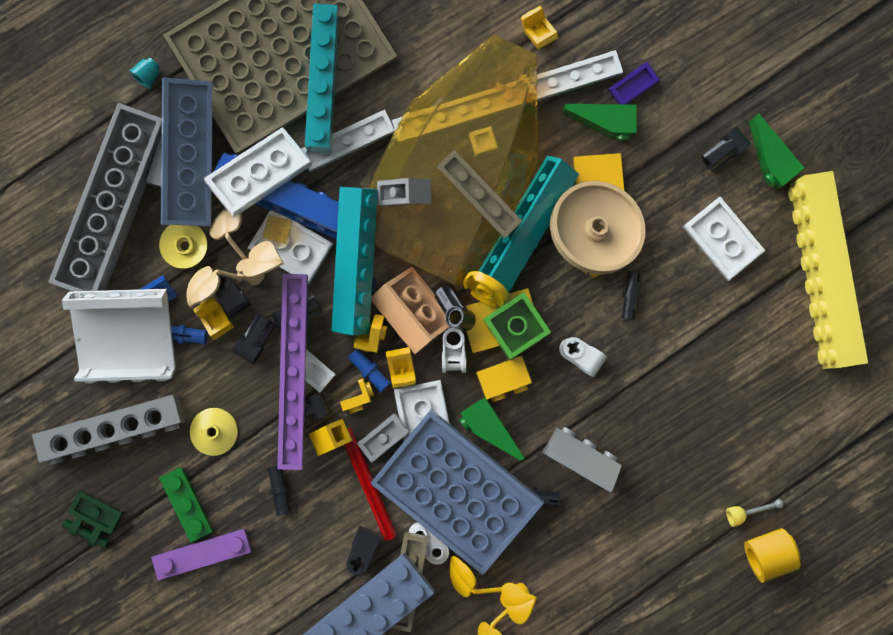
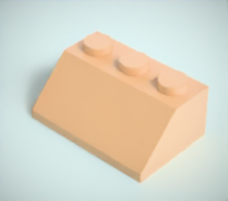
M410 267L384 284L372 296L371 301L414 354L422 350L449 328L445 321V314L435 299V294L413 267Z

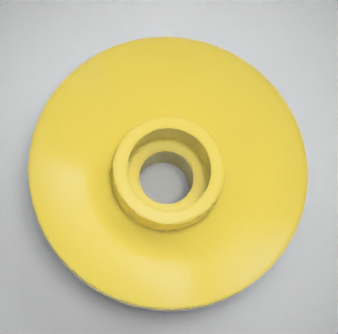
M170 225L162 233L159 243L160 252L164 260L173 267L180 269L191 268L200 263L206 255L208 247L206 235L199 226ZM184 242L189 243V248L187 250L182 249V244Z
M205 409L197 414L191 423V441L195 448L203 454L210 456L224 454L233 447L237 440V423L233 416L223 409ZM211 427L216 430V435L213 437L208 434V430Z

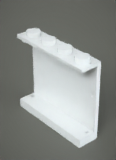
M167 289L68 292L63 298V310L70 309L79 364V372L74 378L75 382L83 381L89 384L96 381L116 383L121 380L141 382L145 379H155L156 381L172 379L176 370Z

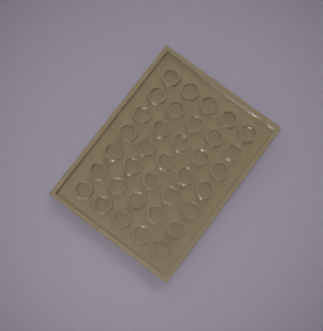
M220 0L163 34L190 80L213 81L212 116L234 152L239 155L282 127L284 128L307 114L313 4L338 5L340 13L335 96L398 59L395 51L363 0Z

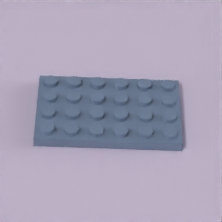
M432 409L429 410L370 483L482 575H484L544 504L542 498Z

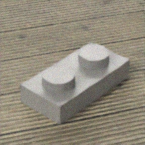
M395 413L359 441L357 445L372 463L410 433V431Z

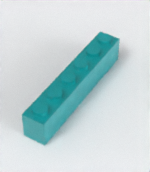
M313 4L305 148L308 152L332 153L340 20L338 5Z
M547 155L514 210V213L522 222L507 237L504 238L501 234L499 235L478 272H482L497 280L509 293L534 249L538 246L544 232L550 226L551 214L555 204L563 193L574 185L579 173L564 160Z
M340 187L332 314L333 332L348 335L369 334L378 189Z

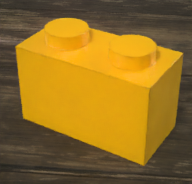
M522 356L476 372L485 398H491L492 402L506 398L504 393L513 390L517 394L528 390L527 385L532 383Z

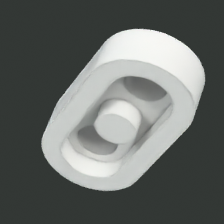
M418 522L414 523L410 527L409 532L416 534L417 531H423L425 536H429L426 559L432 564H442L445 562L449 555L448 546ZM439 548L442 552L441 555L434 556L432 553L433 549Z

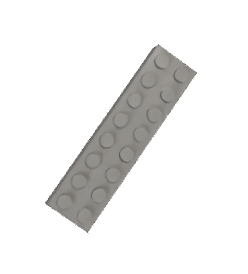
M117 103L48 283L73 292L107 290L147 185L146 180L162 133V118Z

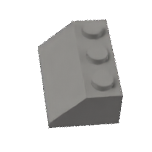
M563 427L562 430L556 428L542 453L607 491L612 492L622 466L616 462L618 457L607 451L604 454L596 451L597 445L587 439H584L583 442L574 438L576 433L566 427Z

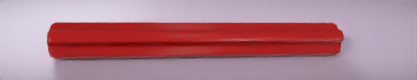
M347 428L352 441L344 444L384 540H392L397 535L378 489L370 484L373 478L361 449L357 445L358 442L351 428Z

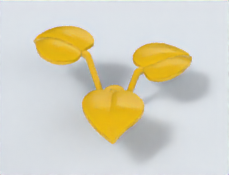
M451 556L450 578L454 588L460 595L469 597L471 592L473 594L501 592V603L507 608L490 625L486 622L480 623L478 635H502L495 627L507 614L517 624H523L529 619L537 597L530 595L523 583L516 585L506 583L498 588L476 589V578L469 567L456 556Z

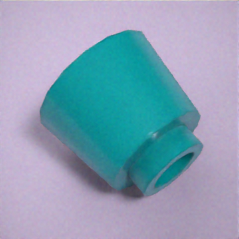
M151 58L147 60L142 59L129 71V74L138 83L150 89L160 73L158 70L160 66Z

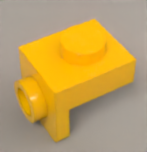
M541 6L521 17L524 33L538 50L558 39L557 31L545 18L544 10Z
M214 297L194 308L195 314L201 319L213 340L234 328L224 308Z
M375 314L370 333L357 335L354 348L377 353L380 341L385 340L387 326H383L384 316Z
M410 348L387 351L386 357L393 388L416 384Z
M364 379L358 380L363 394L341 401L340 404L343 411L349 410L350 414L363 410V404L372 402L371 396H374L370 382L365 383Z

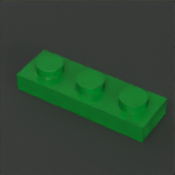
M183 466L159 478L190 543L214 531Z

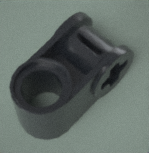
M218 275L219 278L227 281L224 282L225 288L219 287L215 295L227 314L233 318L250 306L251 303L231 277Z
M359 525L346 564L350 573L361 575L366 572L372 555L378 546L381 533ZM361 557V562L365 565L359 566L358 569L354 568L355 563L351 562V560Z

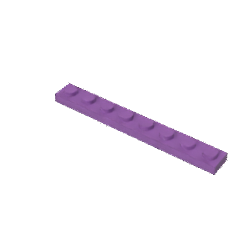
M283 274L277 469L303 470L308 301L307 274Z

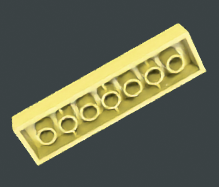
M829 171L804 175L790 184L788 194L790 201H793L794 211L792 216L799 232L797 234V244L802 249L801 266L803 271H806L805 289L807 294H810L811 304L809 305V311L815 321L813 333L820 349L818 351V360L823 365V369L868 363L834 173Z

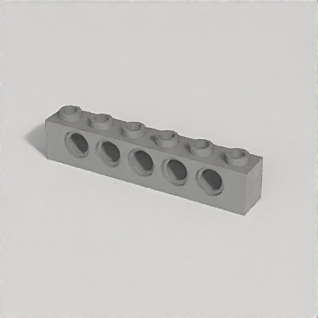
M169 395L32 434L39 463L48 461L49 465L63 462L64 456L71 455L72 459L87 455L86 450L95 448V452L109 449L110 443L118 441L119 445L133 442L132 437L141 435L142 439L157 435L156 430L165 428V432L179 429V424L186 421L179 395ZM155 411H159L162 416L158 424L152 420V414ZM132 417L138 421L136 430H132L129 427V421ZM109 424L113 425L115 429L112 437L106 434V427ZM85 431L91 434V441L88 444L83 440ZM63 437L68 442V446L65 450H63L59 444L60 440Z

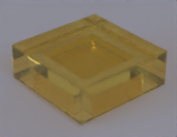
M268 215L262 238L287 245L293 222L288 219Z

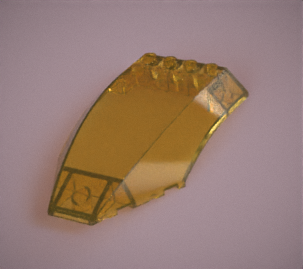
M495 34L410 102L368 186L369 189H377V181L403 178L431 179L432 204L378 206L377 204L374 246L461 287H464L463 280L469 272H478L501 234L447 179L437 166L455 150L514 212L538 163L537 54Z

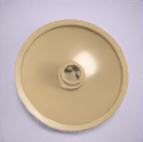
M587 181L572 186L559 198L553 208L550 219L551 236L558 252L574 267L592 274H610L625 268L639 254L645 240V222L637 203L624 190L606 182Z

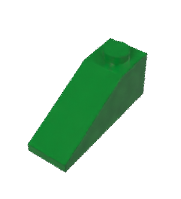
M565 104L563 108V115L609 138H616V141H629L637 133V105Z
M757 114L749 121L760 170L764 175V181L770 187H774L777 190L801 172L804 167L763 117Z
M485 397L461 412L463 417L459 420L466 431L471 429L474 434L520 461L525 459Z

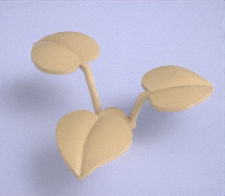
M225 208L217 214L209 228L211 237L219 240L225 236L227 241L243 259L237 264L236 270L238 274L222 270L213 271L209 266L199 270L191 278L187 288V302L191 308L196 304L206 301L216 293L220 285L218 275L231 277L239 282L244 279L250 285L256 286L263 280L265 273L284 264L276 247L268 241L256 245L250 251L249 258L244 255L230 236V233L240 228L242 213L233 218Z

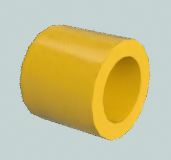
M783 528L744 543L749 564L758 580L762 583L800 569L801 557L797 544L792 536Z

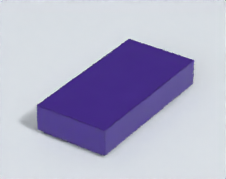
M646 62L611 86L608 91L617 104L628 105L661 80L648 62Z

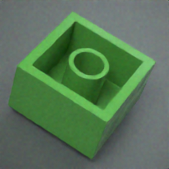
M525 292L482 320L508 360L551 333Z

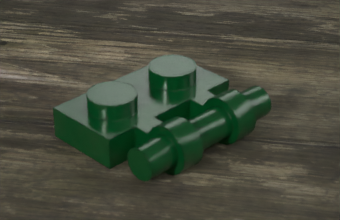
M80 490L67 512L76 517L74 522L66 518L61 527L68 530V533L74 537L78 535L88 540V544L94 547L97 545L105 549L109 540L102 537L103 531L110 535L113 534L124 512ZM84 521L95 527L93 532L82 527Z

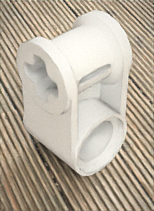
M450 328L443 334L442 373L447 371H462V373H466L464 334L459 329ZM453 331L460 335V342L454 346L448 344L446 339L448 333ZM449 361H459L460 363H448V362H449Z
M576 337L563 340L559 346L560 354L565 359L592 377H595L607 358L601 351L589 346ZM574 343V349L576 350V352L569 354V347H567V344L570 345Z

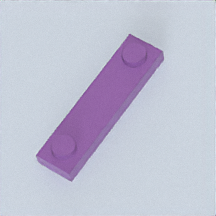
M244 528L154 555L151 558L157 579L161 580L251 553L252 548L247 530Z

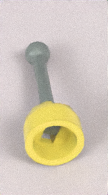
M777 499L775 503L747 511L739 506H733L726 509V515L730 525L735 527L743 524L747 515L772 508H783L784 501Z

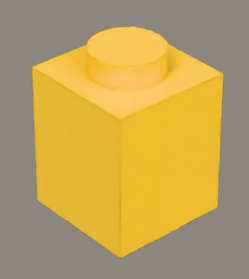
M343 419L309 433L318 456L352 441Z

